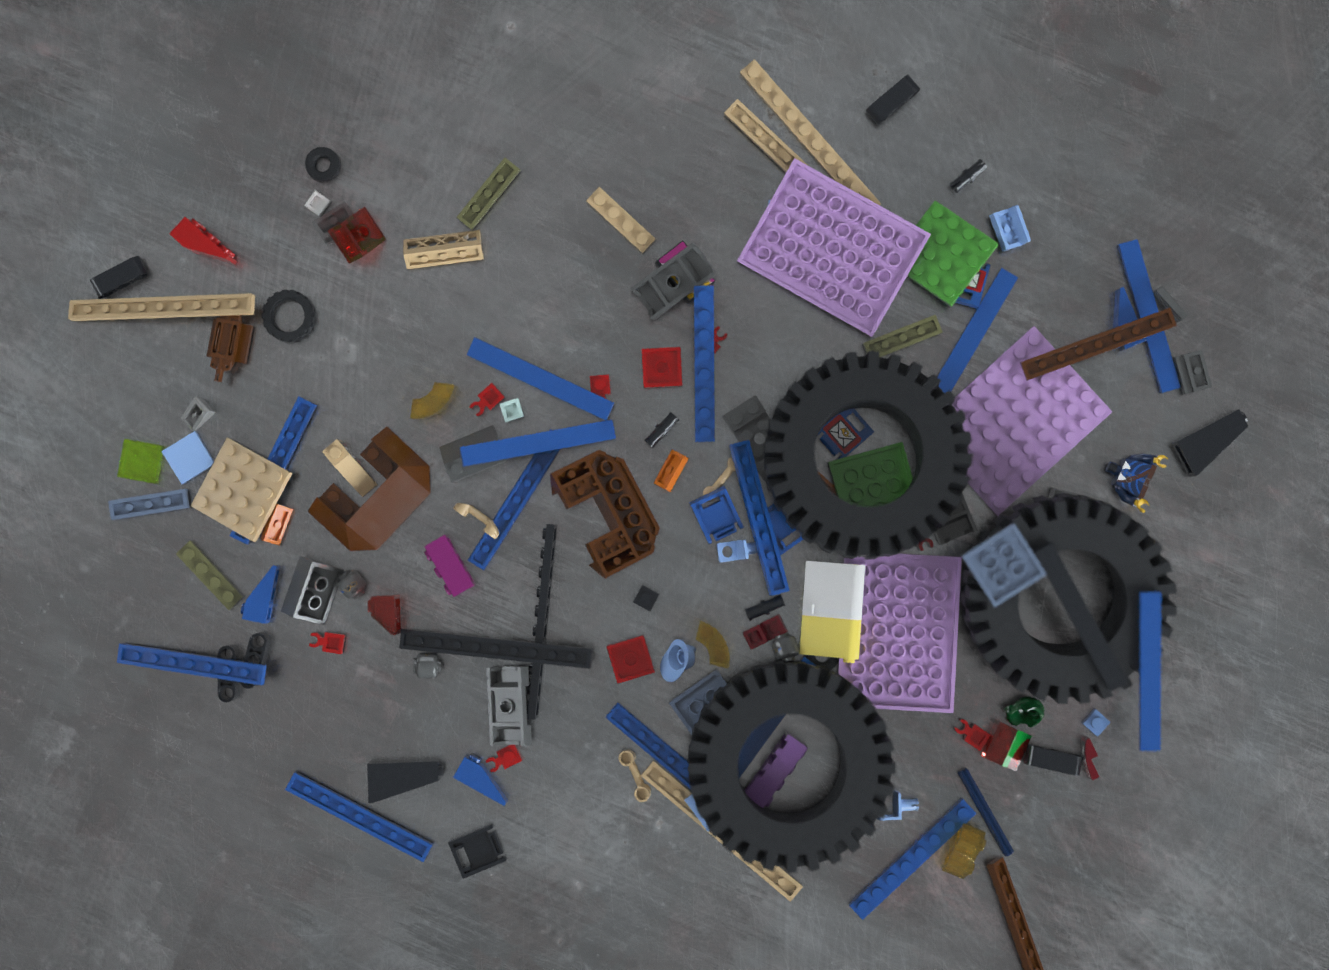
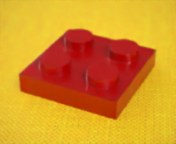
M681 347L642 349L644 388L682 386Z
M644 635L606 646L617 684L655 673Z

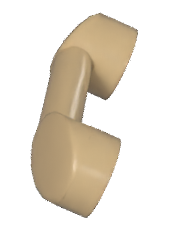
M732 457L728 459V467L716 482L703 490V496L721 488L730 475L736 472ZM717 497L709 500V502L716 500Z
M465 503L455 504L453 507L455 511L464 517L470 513L486 525L483 529L485 533L494 539L498 537L499 530L492 519L473 505Z
M623 750L619 754V762L623 766H628L637 785V789L634 792L636 800L645 802L651 795V789L647 784H644L636 766V754L631 750Z

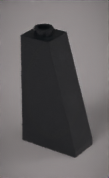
M1240 409L1233 410L1172 442L1190 477L1199 475L1248 427V420L1244 412L1240 411Z
M440 759L370 761L367 764L368 803H375L437 782L444 775V765L440 764Z

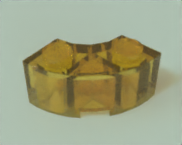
M435 382L428 395L412 400L410 418L413 420H425L437 416V414L449 406L454 398L457 386Z
M700 620L695 640L701 642L708 649L709 664L729 669L730 655L725 639L714 626Z
M963 824L955 835L953 848L948 850L942 871L962 879L972 874L975 868L974 861L978 853L985 848L986 840L984 838L986 832Z

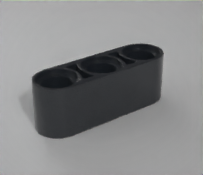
M907 74L866 109V112L877 125H880L920 91V88Z
M134 256L93 277L89 282L98 299H103L145 278L149 273L140 256Z
M259 632L250 637L244 662L252 663L251 658L253 655H256L259 658V664L265 665L271 643V638L267 633ZM258 636L264 639L263 646L257 645L256 639ZM240 682L242 687L246 689L258 686L256 684Z
M231 644L219 649L218 658L228 659L225 656V651L230 649L233 654L231 660L240 661V652L237 646ZM218 679V698L226 703L237 699L240 694V682ZM226 688L232 690L233 695L231 698L225 695Z
M1028 744L1024 764L1079 776L1083 756Z

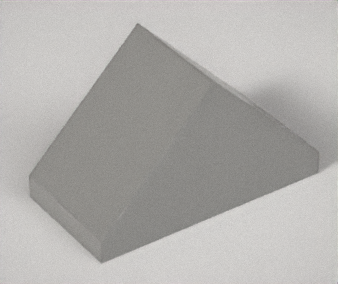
M196 396L181 419L194 432L216 414V411L204 398Z

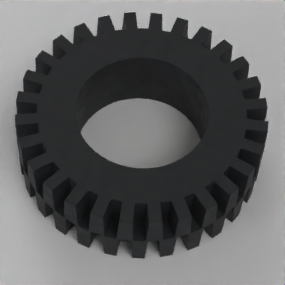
M869 351L865 356H857L856 352L846 353L839 360H835L834 357L824 360L819 368H810L804 373L802 379L798 382L795 381L788 388L784 398L779 401L770 421L764 446V469H766L768 490L772 492L774 497V505L778 512L781 511L786 517V523L792 529L798 530L805 541L821 546V550L827 553L835 552L842 554L844 558L862 557L868 560L883 556L889 557L907 549L909 550L932 536L935 531L950 519V514L959 506L962 500L960 497L962 491L968 486L970 477L967 476V469L972 465L973 454H968V445L972 439L970 431L965 432L962 425L966 420L963 410L956 411L953 406V402L956 399L950 390L944 393L939 388L941 380L935 374H932L930 377L925 376L921 373L923 366L916 362L911 363L909 366L901 363L902 356L891 354L888 358L879 357V351ZM853 408L876 409L895 418L907 430L915 448L916 468L910 486L900 498L881 506H859L839 498L825 485L816 466L815 443L821 428L837 414Z
M1065 493L1055 494V498H1047L1045 496L1034 497V503L1030 505L1019 503L1013 506L1014 513L1008 517L1002 514L994 520L997 526L991 532L984 530L979 536L981 542L1014 523L1033 554L1035 550L1052 542L1057 552L1079 549L1093 552L1102 558L1112 576L1114 597L1111 610L1099 629L1129 682L1121 686V688L1126 690L1132 686L1133 683L1128 676L1134 671L1139 673V592H1161V636L1170 638L1173 628L1166 622L1167 616H1176L1177 606L1169 599V594L1177 593L1176 583L1167 576V573L1173 570L1170 562L1161 556L1160 552L1163 551V548L1159 542L1148 535L1150 531L1132 519L1130 515L1101 500L1097 501L1079 494L1077 497H1072ZM964 569L962 580L966 588L965 591H961V602L966 610L963 613L964 621L970 629L971 633L969 635L974 644L1003 680L1007 679L1014 688L1022 693L1028 690L1036 699L1045 701L1046 696H1050L1057 704H1068V697H1073L1080 704L1091 703L1090 694L1094 693L1102 699L1113 696L1082 640L1070 644H1051L1032 637L1026 632L1020 618V592L994 607L971 570Z
M773 661L771 665L767 666L759 664L751 667L750 671L741 675L738 673L732 677L730 683L725 687L720 686L714 692V697L709 704L706 703L702 708L700 718L693 727L692 739L688 749V773L692 797H694L697 811L700 817L705 820L710 833L714 837L718 836L724 848L732 853L734 850L738 852L743 861L751 865L753 861L760 862L764 869L774 871L775 866L784 867L787 873H797V867L807 866L810 871L820 869V862L829 860L833 865L842 861L840 854L847 849L852 853L857 851L861 847L859 840L865 834L871 837L876 831L874 822L878 816L884 818L888 810L885 800L887 796L892 797L894 786L891 782V774H896V764L891 756V752L894 751L893 743L887 735L886 729L888 728L884 720L875 710L876 707L857 687L841 675L835 674L825 667L809 665L803 661H794V663ZM789 714L807 716L828 727L836 738L840 751V771L837 781L828 796L808 810L798 813H778L762 808L746 794L739 781L738 761L741 749L749 735L765 721Z

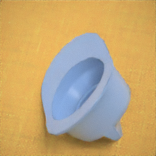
M680 639L674 640L661 660L660 672L663 679L667 682H674L682 675L684 670L691 668L695 663L696 648L685 644Z

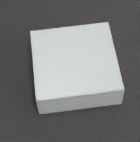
M315 190L304 206L320 217L326 212L332 202Z

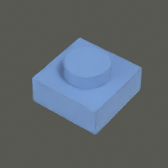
M1093 709L1082 721V724L1098 737L1110 724V721L1098 710Z

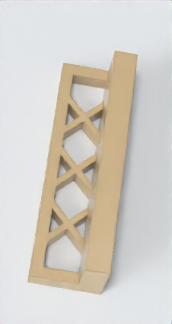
M480 230L404 239L403 255L407 269L483 260ZM476 237L477 239L473 241H467V239ZM451 240H456L454 243H448ZM430 243H437L434 246H429ZM417 245L416 248L408 249V246Z

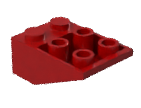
M184 217L169 233L184 248L195 254L231 264L238 262L233 258L235 254L223 244L219 245L221 241L210 232H205L207 228L194 218L190 220Z

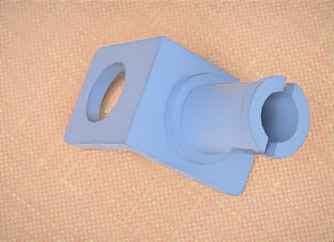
M746 540L723 542L716 545L719 562L748 559L749 554L758 553L755 542L746 543ZM725 546H729L732 549L730 557H725L722 553Z
M893 791V814H885L884 818L878 816L877 819L880 821L902 820V811H918L919 806L915 804H919L917 798L901 799V793Z

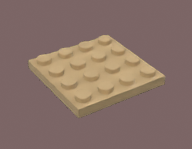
M226 438L191 507L252 542H256L292 473L236 441Z

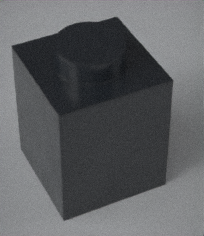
M642 584L633 603L651 611L659 593Z

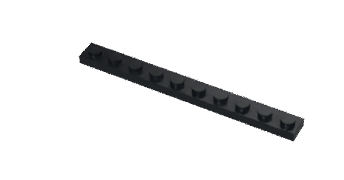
M547 524L546 528H543L542 533L545 545L541 548L540 553L543 565L539 567L538 577L541 578V585L537 587L536 596L539 597V605L535 606V617H537V625L534 624L533 626L535 643L546 644L557 525ZM530 663L529 665L531 683L527 686V694L529 695V702H526L527 719L536 720L539 715L544 664Z
M401 629L399 649L591 669L593 655L592 648Z

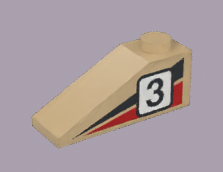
M336 439L322 451L332 465L362 497L378 485L341 440Z

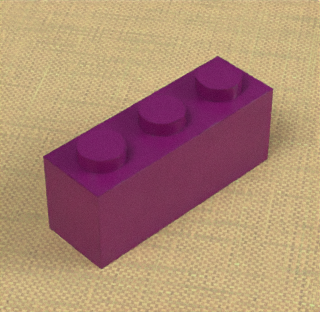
M443 535L424 546L426 549L424 553L427 559L433 561L436 566L434 568L435 573L439 579L443 578L446 583L443 586L448 595L452 594L453 597H456L476 585L447 535Z

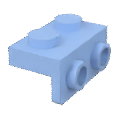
M1018 205L989 215L1002 252L1031 241Z

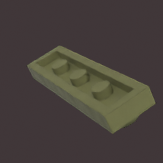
M504 158L456 218L473 230L518 175L520 169Z
M936 315L864 342L863 346L866 353L869 351H879V357H883L943 332Z
M192 540L176 553L228 610H231L244 598L241 592Z

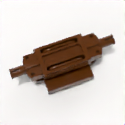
M242 315L220 316L217 319H213L206 356L211 358L210 367L216 369L214 377L216 382H222L224 371H230L235 362L247 363L253 326L242 324Z

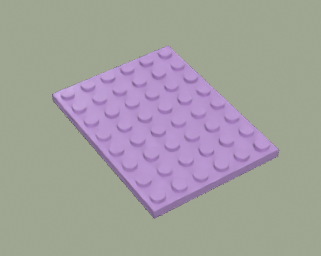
M794 158L737 262L873 337L931 234Z
M1035 326L1029 329L955 397L956 399L953 402L956 411L963 410L966 420L962 425L965 432L970 431L972 439L968 445V454H973L972 465L967 469V476L970 477L968 485L996 516H999L1112 413L1109 407L1070 365L1026 381L1020 362L1055 350Z
M898 553L889 557L883 556L868 560L862 557L844 558V564L865 565L859 659H855V663L843 662V658H839L838 674L857 687L872 702L876 709L954 713L962 557Z

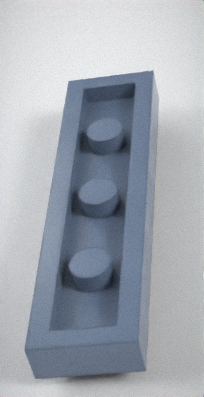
M187 489L108 501L111 520L190 508Z

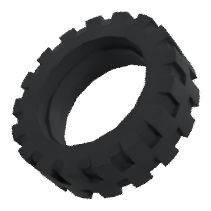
M284 289L273 293L274 295L266 300L267 303L262 308L263 313L261 316L267 332L283 342H296L297 340L304 339L306 335L310 334V330L315 325L316 313L314 312L313 304H311L306 296L295 290ZM285 300L298 302L304 310L305 318L302 325L292 332L280 330L273 320L275 308Z

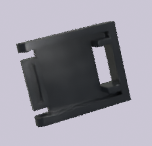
M492 824L448 842L463 879L506 861L505 856L499 859L497 857L504 852L495 831L487 832L493 828ZM464 847L470 862L467 866H463L457 851Z

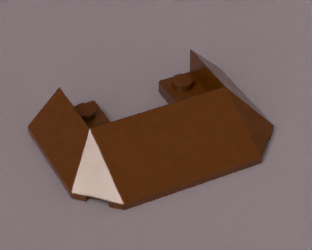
M385 427L371 439L372 442L360 454L387 479L360 507L341 488L333 483L320 497H316L308 510L349 551L378 550L431 494L430 466L389 427Z
M597 450L550 474L552 496L558 493L566 510L593 497L605 519L610 532L585 544L594 561L589 566L604 579L653 554L655 539L660 527L624 459L607 455L604 451Z

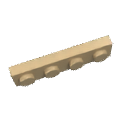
M600 187L586 200L594 210L642 254L656 241L644 227Z

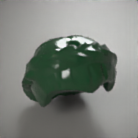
M1022 697L1014 704L1004 708L1007 720L1014 726L1027 724L1030 728L1034 727L1045 715L1043 704L1040 700L1032 697Z

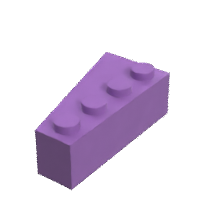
M788 730L785 731L745 789L746 794L762 808L764 806L768 807L774 799L772 797L776 790L779 791L782 788L785 778L794 771L796 763L807 752L808 747L806 743Z

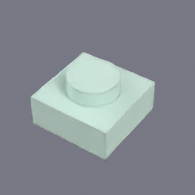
M519 398L500 403L506 423L524 417Z

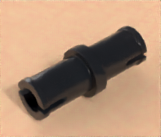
M979 159L969 169H964L962 174L950 183L951 188H956L954 191L958 193L967 184L973 183L975 178L987 169V165L985 163L981 164L983 160Z
M670 412L660 424L657 423L655 430L645 441L654 448L664 436L669 434L668 431L679 419Z
M780 594L767 601L762 600L760 604L745 609L751 621L761 615H769L771 611L786 605Z

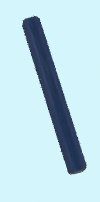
M967 768L960 770L958 775L1003 855L1006 857L1014 853V850Z

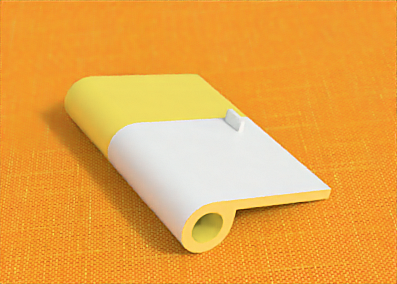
M806 561L799 654L843 658V662L855 663V659H859L865 565Z

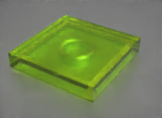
M124 439L117 477L157 484L164 446Z

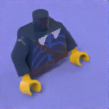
M1134 454L1122 459L1119 465L1110 461L1105 471L1114 475L1111 484L1115 486V492L1119 498L1133 507L1137 506L1138 510L1144 513L1146 511L1140 508L1142 504L1150 506L1148 501L1143 498L1156 471L1157 466L1155 464L1165 468L1167 466L1160 464V461L1163 458H1168L1164 455Z

